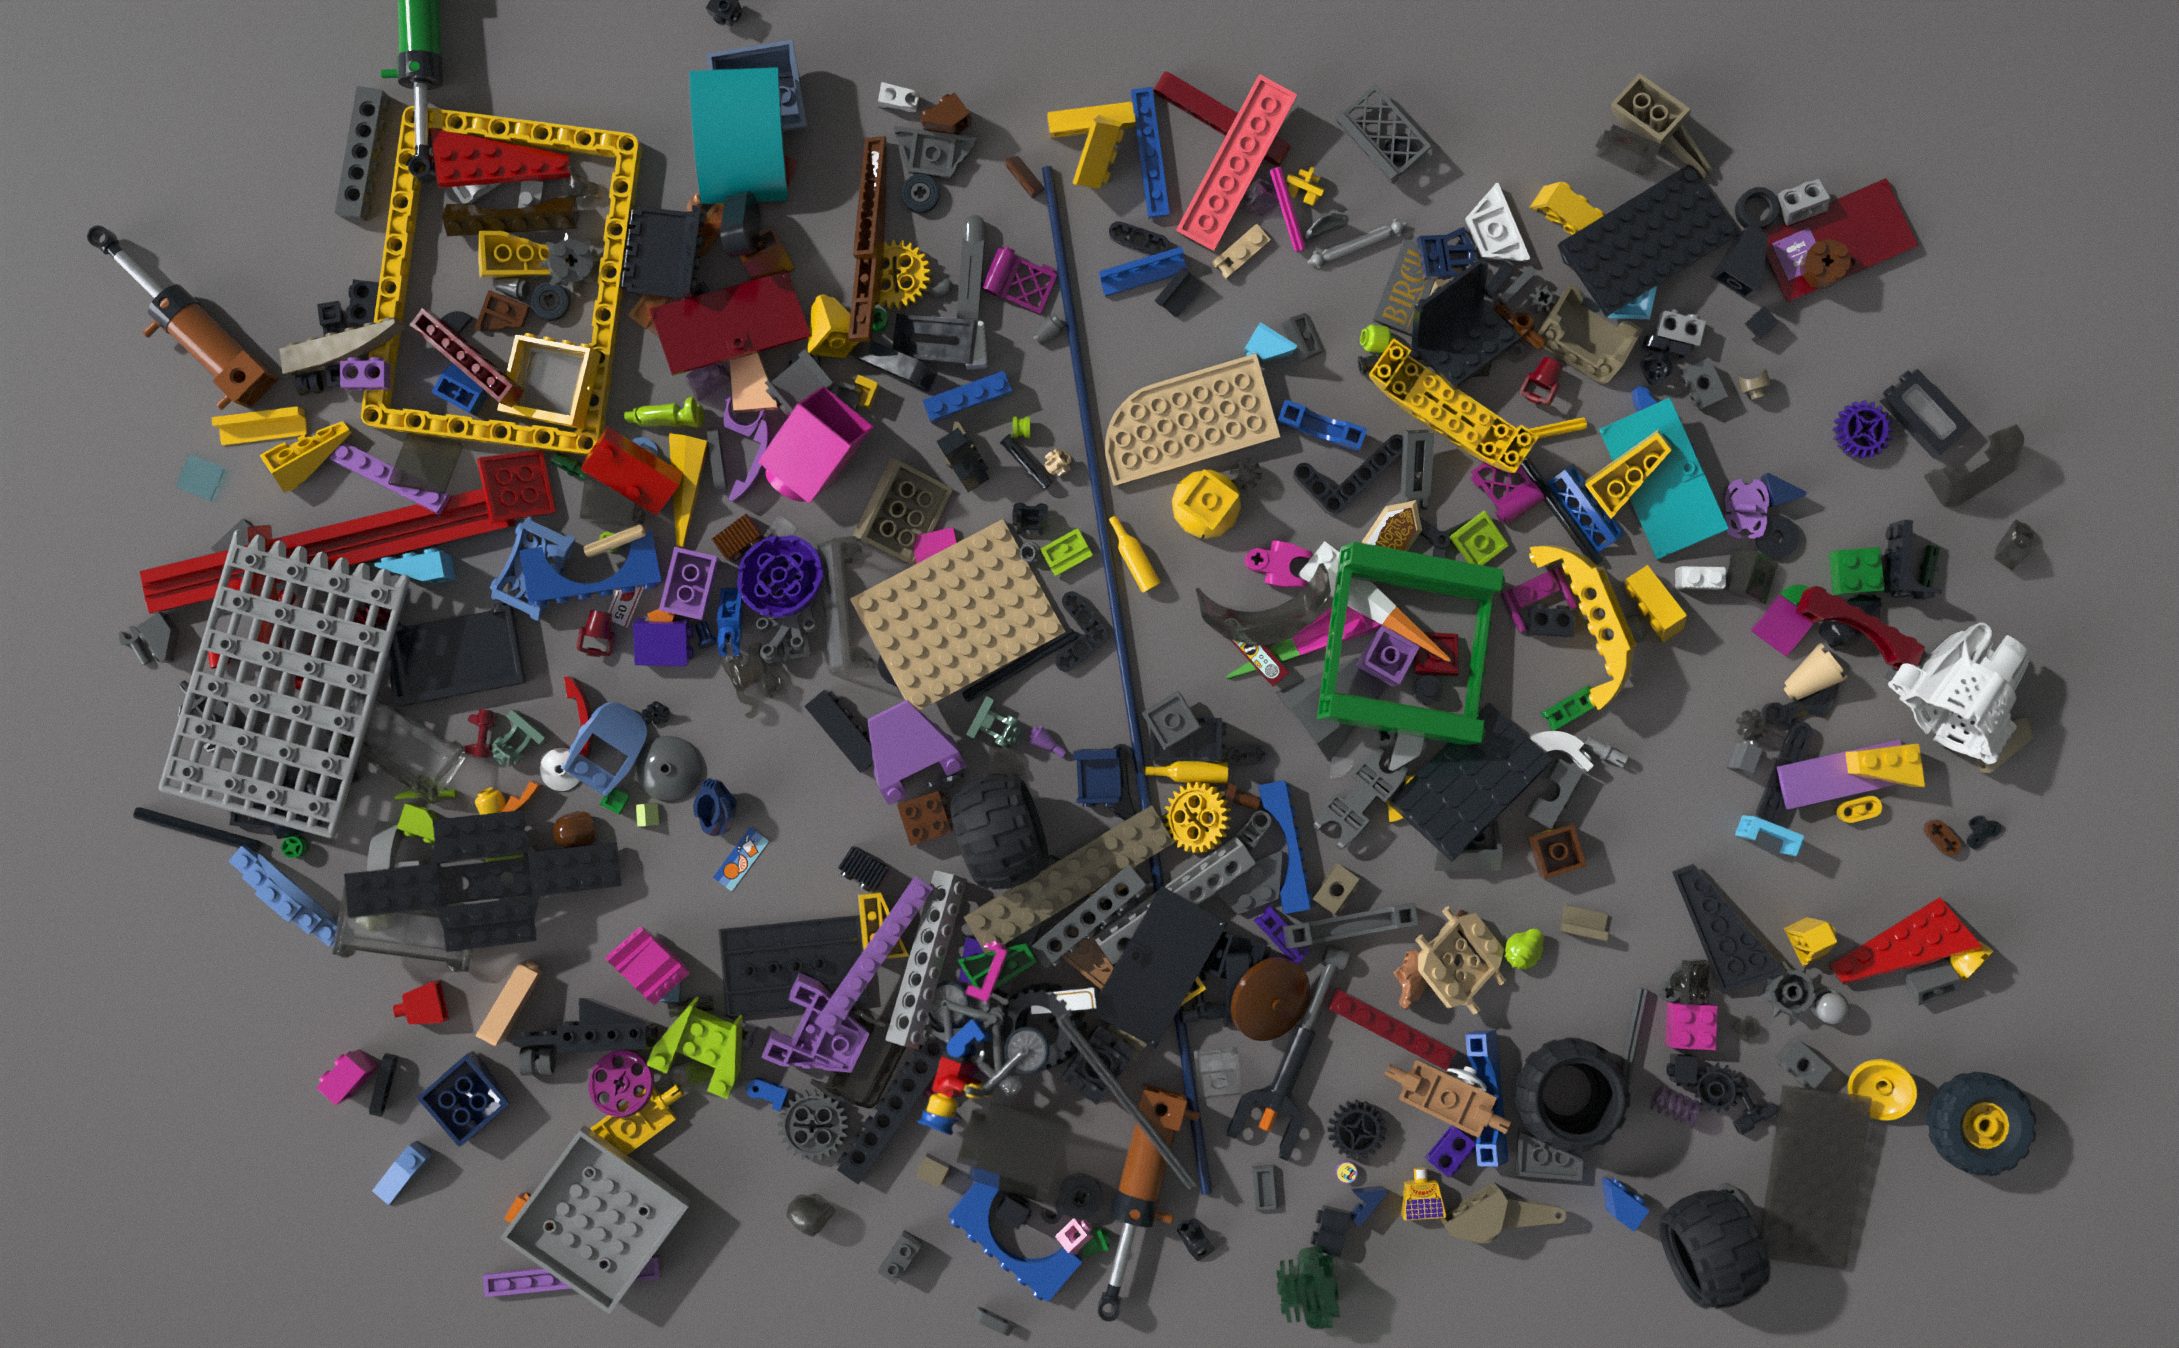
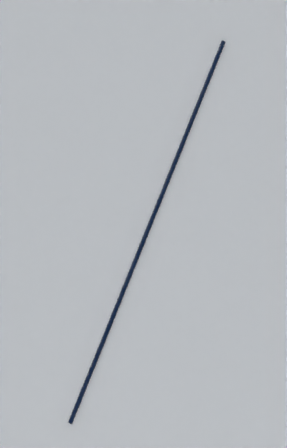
M1052 166L1042 167L1141 809L1144 810L1152 805L1148 777L1145 775L1146 764ZM1159 852L1149 858L1155 893L1160 889L1161 885L1164 886ZM1181 1005L1174 1016L1188 1110L1200 1113L1186 1023L1180 1024L1179 1011L1184 1010L1183 1005ZM1199 1117L1198 1121L1190 1119L1201 1194L1205 1195L1212 1193L1201 1117Z

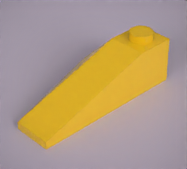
M479 231L478 260L480 279L551 276L548 268L540 266V262L547 260L550 254L546 245L516 237L504 231ZM570 259L565 261V263H569L570 265Z
M341 421L319 429L314 436L298 437V442L293 444L281 443L264 452L260 457L285 493L296 489L299 484L303 483L351 434V431Z

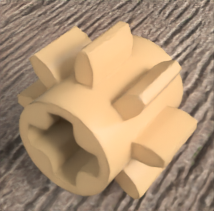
M1056 448L1045 455L1047 459L1045 468L1050 474H1057L1060 477L1071 469L1068 465L1071 462V458L1066 451Z

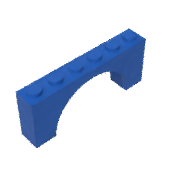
M646 531L644 537L630 542L627 560L616 574L604 581L591 584L576 583L559 575L548 563L542 547L520 550L528 604H534V607L546 606L548 601L556 600V604L569 602V598L578 597V600L590 599L591 595L599 593L600 597L611 596L613 591L622 590V593L635 592V588L638 587L650 590L657 588V584L661 583L652 531Z
M983 1172L949 1211L950 1223L958 1229L961 1227L967 1232L966 1236L973 1243H980L983 1246L982 1250L989 1257L995 1256L1000 1261L999 1265L1007 1272L1011 1270L1021 1285H1028L1033 1289L1032 1293L1036 1298L1049 1302L1082 1263V1257L1079 1254L1068 1253L1064 1247L1042 1258H1024L1006 1250L994 1236L989 1219L990 1205L1000 1186Z

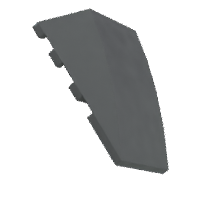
M1357 657L1339 665L1335 692L1371 699H1378L1384 692L1368 672L1356 666L1359 660ZM1323 672L1275 693L1287 709L1291 710L1314 740L1316 747L1326 760L1329 761L1356 726L1317 720Z

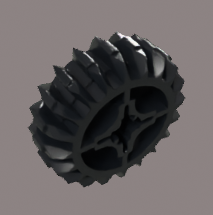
M1359 1100L1354 1101V1106H1352L1350 1101H1346L1348 1108L1344 1109L1340 1104L1338 1107L1341 1112H1332L1337 1117L1336 1120L1332 1118L1328 1120L1329 1123L1334 1125L1327 1127L1328 1132L1334 1133L1329 1135L1328 1138L1330 1141L1336 1140L1332 1146L1333 1148L1340 1146L1338 1150L1340 1155L1347 1150L1346 1157L1349 1159L1352 1153H1354L1356 1160H1359L1360 1153L1366 1159L1368 1158L1367 1151H1370L1372 1155L1375 1154L1374 1146L1381 1149L1382 1146L1378 1143V1140L1385 1141L1386 1138L1380 1135V1133L1387 1132V1129L1380 1126L1386 1122L1384 1119H1378L1382 1113L1380 1111L1374 1113L1376 1109L1374 1105L1367 1109V1101H1364L1361 1107ZM1359 1113L1353 1121L1343 1122L1348 1115ZM1365 1115L1372 1118L1374 1132L1364 1126ZM1360 1124L1359 1127L1363 1131H1357V1133L1353 1135L1354 1131L1350 1128H1357V1126ZM1340 1128L1350 1133L1349 1144L1341 1140ZM1361 1138H1371L1366 1144L1355 1146Z

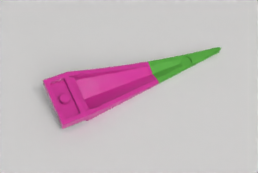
M1347 606L1342 642L1372 633L1382 625ZM1332 607L1268 650L1279 662H1283L1326 648ZM1248 662L1228 674L1227 679L1256 671V668Z

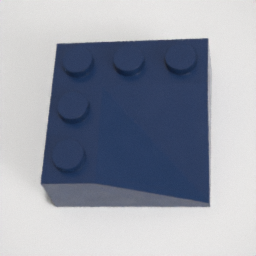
M474 1051L463 1056L416 1097L458 1147L466 1144L510 1104L488 1067Z

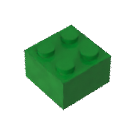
M1880 547L1829 552L1833 596L1884 590Z

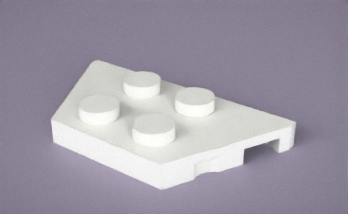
M1496 183L1465 218V221L1481 258L1527 262L1530 260V256L1500 185Z

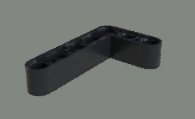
M1399 434L1392 435L1335 490L1309 463L1298 464L1293 471V478L1325 513L1336 515L1403 452V436ZM1392 440L1400 442V450L1396 451L1391 448L1390 443ZM1376 455H1382L1385 458L1384 465L1376 464ZM1305 468L1309 472V477L1306 479L1300 478L1298 470ZM1367 470L1370 474L1369 480H1362L1359 476V471ZM1321 484L1324 492L1322 494L1314 493L1313 485ZM1349 484L1353 486L1354 494H1345L1343 490L1344 485ZM1330 499L1338 502L1339 507L1337 510H1331L1328 507Z

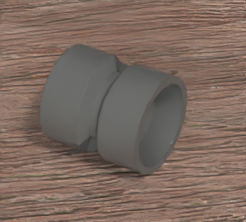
M541 1046L538 1050L535 1047H522L520 1049L519 1071L522 1076L535 1075L536 1072L540 1075L554 1074L556 1053L553 1046Z

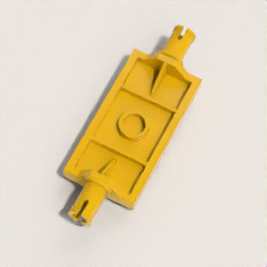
M675 1084L662 1095L654 1087L649 1102L638 1113L628 1117L607 1115L590 1129L628 1155L677 1119L669 1105L685 1094L681 1090L674 1095V1092L681 1088L678 1084ZM644 1088L636 1096L638 1098L643 1097L646 1089ZM628 1101L619 1107L621 1112L628 1109Z

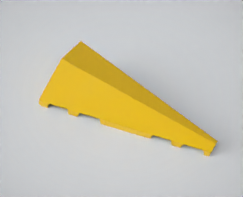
M669 433L671 466L683 472L680 484L673 493L676 546L684 548L709 445L706 440Z

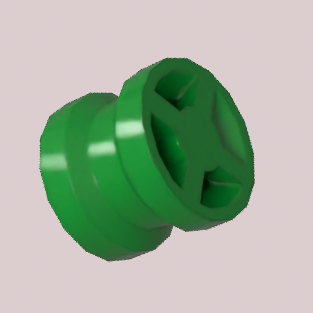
M875 308L873 331L882 332L888 327L889 319L883 309Z
M291 836L282 842L281 851L288 858L302 857L308 851V843L301 836Z

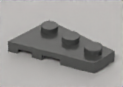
M1518 1131L1516 1176L1582 1181V1157L1567 1151L1563 1152L1553 1149L1537 1138Z

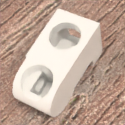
M881 82L877 106L916 112L920 94L911 89Z

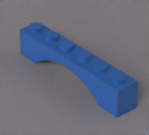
M1285 780L1260 784L1258 789L1262 807L1278 822L1288 847L1287 873L1279 891L1283 913L1288 914L1309 910L1313 899L1311 891L1306 889L1305 883L1309 882L1307 870L1302 869L1301 861L1305 859L1303 849L1298 848L1297 840L1300 839L1298 826L1294 827L1293 823L1296 813L1294 805L1290 806L1288 797L1292 796L1290 784H1286Z
M1476 1030L1465 1034L1467 1056L1472 1068L1477 1071L1476 1076L1486 1085L1487 1089L1485 1092L1497 1097L1492 1108L1493 1114L1504 1118L1496 1030ZM1488 1125L1487 1127L1484 1126L1480 1137H1477L1476 1140L1478 1166L1498 1167L1508 1162L1506 1134Z

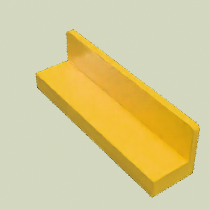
M1123 102L1048 112L1050 138L1088 134L1092 121L1098 115L1123 123L1121 129L1135 128L1136 120L1132 102Z
M298 406L211 417L212 426L219 428L221 445L224 446L308 434L305 409Z

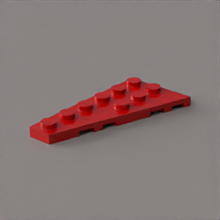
M430 128L438 188L571 178L568 154Z
M1939 897L1829 966L1839 981L1846 985L1870 979L1871 976L1893 973L1894 970L1909 969L1937 962L1939 959L1960 956L1962 953L1973 950L1974 952L1980 951L1983 946Z

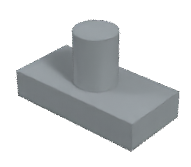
M522 181L518 208L543 203L545 183L540 181Z

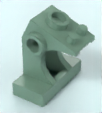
M986 696L966 735L975 739L979 730H982L995 737V743L1005 748L1007 745L1014 747L1021 740L1024 728L1019 726V720L1008 716L1006 719L991 711L990 709L995 700ZM995 718L1007 724L1001 735L990 730Z
M511 710L506 716L514 723L512 729L504 738L499 736L492 744L493 758L499 764L503 765L505 763L508 767L512 764L517 765L523 759L524 755L522 753L533 740L538 744H545L549 739L545 733L517 710ZM516 734L524 739V742L518 749L509 744Z

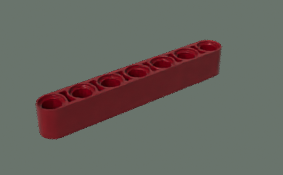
M1166 71L1163 72L1153 89V92L1158 97L1224 136L1227 135L1238 115L1234 110ZM1276 136L1264 159L1273 165L1280 166L1291 146Z

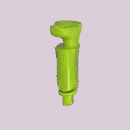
M688 397L685 400L683 409L676 402L663 405H648L625 412L624 418L628 423H636L638 426L681 428L683 426L700 428L704 423V410L701 404H697L695 397Z

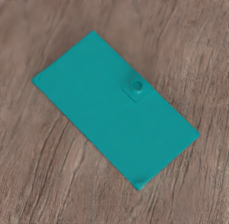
M1670 397L1598 429L1613 461L1658 429L1671 445V451L1630 496V501L1656 560L1729 529Z

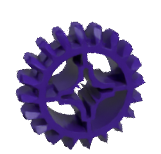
M1866 400L1861 401L1860 404L1855 401L1852 403V406H1845V411L1838 413L1840 418L1834 420V423L1839 426L1834 427L1832 430L1838 432V435L1834 436L1833 439H1840L1841 441L1837 447L1845 446L1843 453L1847 454L1851 451L1852 458L1858 455L1859 459H1865L1866 456L1868 458L1874 457V453L1877 455L1881 454L1882 449L1888 447L1886 441L1892 440L1888 433L1894 430L1893 428H1888L1892 420H1886L1885 418L1889 413L1885 412L1882 414L1883 406L1875 408V402L1867 404ZM1857 413L1866 414L1870 416L1872 420L1867 421L1862 416L1860 417ZM1851 420L1850 424H1851V426H1852V431H1851V433L1849 434V432H1848V424H1849V421ZM1869 425L1863 433L1857 435L1863 427ZM1876 426L1878 429L1877 438L1874 434V428ZM1860 439L1863 443H1867L1869 447L1860 446L1853 440Z

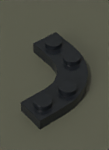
M288 766L282 786L294 789L300 768ZM267 805L253 806V808L265 811ZM275 808L274 814L287 816L288 811ZM231 811V826L248 828L270 827L269 821Z

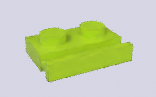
M1078 528L1040 549L1055 577L1093 556Z

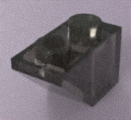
M2016 519L1997 545L1994 559L2010 570H2013L2030 554L2034 534L2031 527Z

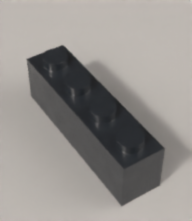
M823 690L804 707L859 773H863L874 763L871 742L865 737L868 733L860 724L855 725L851 720L854 716L846 707L842 709L837 702L840 700L832 690L830 692Z

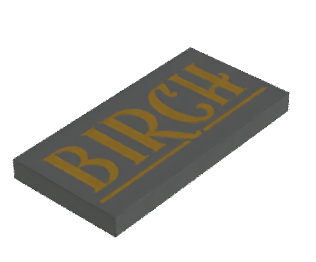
M1404 239L1373 318V321L1411 336L1414 306L1419 300L1426 299L1429 296L1435 279H1423L1418 244Z

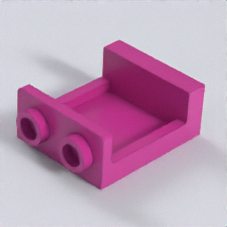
M993 940L991 944L986 943L984 946L995 951L996 955L982 990L969 985L966 994L989 1002L1009 953L1005 950V945Z

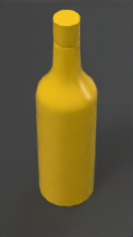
M1116 515L1111 517L1109 521L1119 539V552L1142 593L1161 584L1138 540L1126 533Z
M1176 761L1167 767H1146L1145 775L1167 776L1175 782L1227 783L1228 763Z

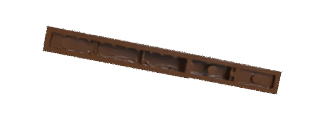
M885 136L865 138L853 249V256L856 258L848 335V339L851 342L872 341L875 305H878L880 302L886 212L887 148Z

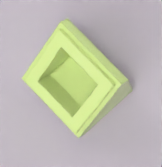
M658 803L636 805L637 826L660 825Z

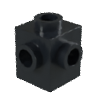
M710 0L706 6L709 15L721 26L726 24L732 27L734 22L737 23L742 15L739 0Z

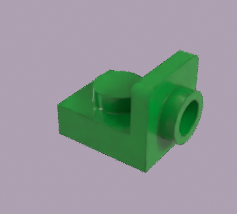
M1101 1226L1092 1229L1090 1233L1093 1237L1081 1248L1084 1257L1102 1250L1108 1251V1244L1111 1243L1107 1230L1103 1231Z

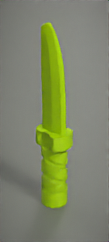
M428 788V790L402 792L394 798L428 797L429 800H435V798L440 797L456 798L457 791L456 789L435 790V788Z

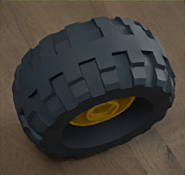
M1985 1072L1961 1073L1954 1076L1951 1081L1944 1082L1938 1088L1939 1092L1936 1097L1932 1096L1929 1106H1931L1930 1113L1926 1116V1125L1929 1126L1928 1136L1931 1143L1936 1147L1937 1153L1954 1167L1978 1176L2000 1175L2003 1171L2014 1169L2017 1167L2018 1161L2021 1158L2025 1159L2029 1154L2030 1150L2028 1148L2031 1142L2035 1141L2036 1132H2034V1125L2037 1123L2035 1113L2031 1110V1102L2027 1096L2012 1082Z

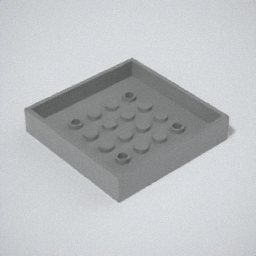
M583 1125L505 1230L501 1239L610 1314L687 1210L691 1200L590 1128ZM592 1169L594 1174L588 1175L586 1170ZM645 1207L648 1212L641 1213L640 1208ZM547 1223H553L554 1228L549 1229ZM601 1261H607L608 1266H602Z

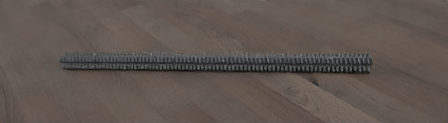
M1067 1014L1057 1019L1058 1024L1068 1034V1037L1071 1038V1041L1081 1053H1083V1056L1094 1070L1098 1072L1101 1079L1126 1108L1129 1115L1144 1131V1134L1159 1153L1162 1154V1157H1164L1170 1167L1184 1182L1185 1186L1189 1188L1188 1190L1197 1186L1198 1182L1193 1178L1194 1176L1183 1166L1184 1164H1182L1176 1153L1162 1139L1163 1137H1161L1158 1130L1144 1116L1145 1114H1143L1140 1107L1136 1105L1125 1088L1116 1080L1117 1078L1113 1076L1107 1065L1098 1057L1099 1055L1088 1044L1089 1042L1083 1038L1084 1036L1073 1025L1074 1023L1068 1018Z

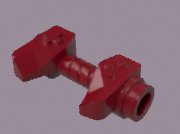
M479 709L477 715H469L468 722L479 726L477 744L464 746L466 754H472L473 757L488 758L491 755L492 746L486 744L488 728H492L495 725V717L492 715L493 710Z

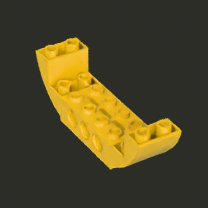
M1393 338L1369 373L1374 384L1389 399L1396 403L1399 408L1467 454L1498 469L1515 473L1539 436L1523 425L1515 428L1458 388L1453 391L1440 376L1410 357L1409 354L1412 350Z
M1555 545L1530 547V559L1534 565L1537 564L1538 568L1564 560L1562 567L1566 575L1570 574L1573 581L1570 585L1574 594L1579 595L1581 612L1583 615H1587L1590 621L1588 623L1589 631L1592 636H1596L1598 652L1601 656L1604 655L1607 664H1605L1606 671L1614 679L1590 689L1591 694H1589L1592 705L1597 706L1599 710L1607 706L1618 696L1628 680L1633 664V648L1637 647L1634 637L1603 566L1598 567L1588 557L1567 547ZM1592 588L1597 591L1596 598L1591 595ZM1600 608L1604 609L1606 613L1605 618L1600 616ZM1609 628L1613 630L1614 638L1609 637Z

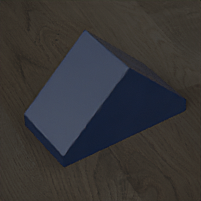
M1770 473L1763 474L1760 478L1768 490L1769 507L1804 497L1807 494L1806 491Z

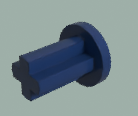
M706 621L696 624L695 629L700 640L698 644L700 649L708 648L718 642L717 638L712 637Z

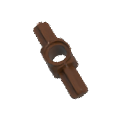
M1498 303L1495 306L1494 310L1521 336V341L1526 339L1538 350H1542L1546 346L1547 341L1534 331L1533 319L1529 314L1525 312L1514 314L1502 303Z

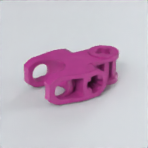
M1272 541L1270 550L1255 548L1249 551L1245 557V565L1249 570L1266 573L1264 584L1282 588H1305L1307 580L1293 576L1289 570V565L1294 558H1312L1313 552L1292 543ZM1257 554L1258 559H1261L1262 562L1254 565L1255 562L1251 558Z

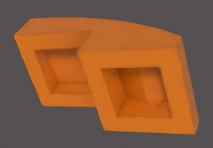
M530 781L522 796L512 795L502 812L521 810L535 797L543 785L537 781Z

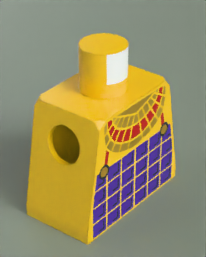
M1425 1167L1414 1168V1180L1404 1182L1401 1216L1404 1220L1446 1218L1438 1182L1435 1179L1427 1178V1168Z

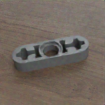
M719 427L707 429L714 486L716 491L725 490L728 488L720 430Z

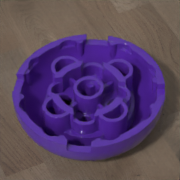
M775 535L761 540L748 550L738 568L737 587L740 596L752 610L771 618L790 617L805 610L819 594L823 582V566L818 553L807 541L793 535L782 537ZM783 565H789L787 569L781 567ZM771 577L772 582L770 584H765L767 578ZM783 591V595L778 596L779 592Z

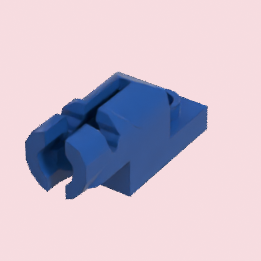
M721 588L717 615L719 628L718 653L724 657H727L726 643H730L731 647L734 648V657L740 653L743 599L738 588Z

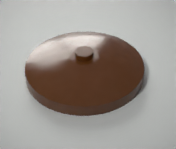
M1283 957L1269 958L1254 965L1241 978L1232 997L1231 1015L1235 1026L1245 1036L1256 1041H1269L1286 1034L1298 1023L1308 1005L1310 983L1307 974L1298 964Z

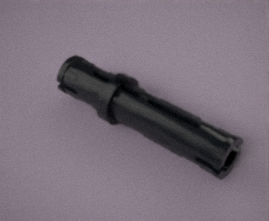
M1010 434L1000 441V444L1027 472L1026 475L1029 478L1032 477L1043 491L1053 483L1041 469V465L1039 463L1036 464ZM1028 464L1038 473V475L1028 466Z

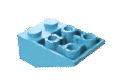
M437 548L424 550V554L418 555L415 552L403 554V558L395 559V557H385L381 559V562L374 563L375 567L387 569L401 575H408L411 578L432 584L456 580L451 554L444 553L443 550H438Z

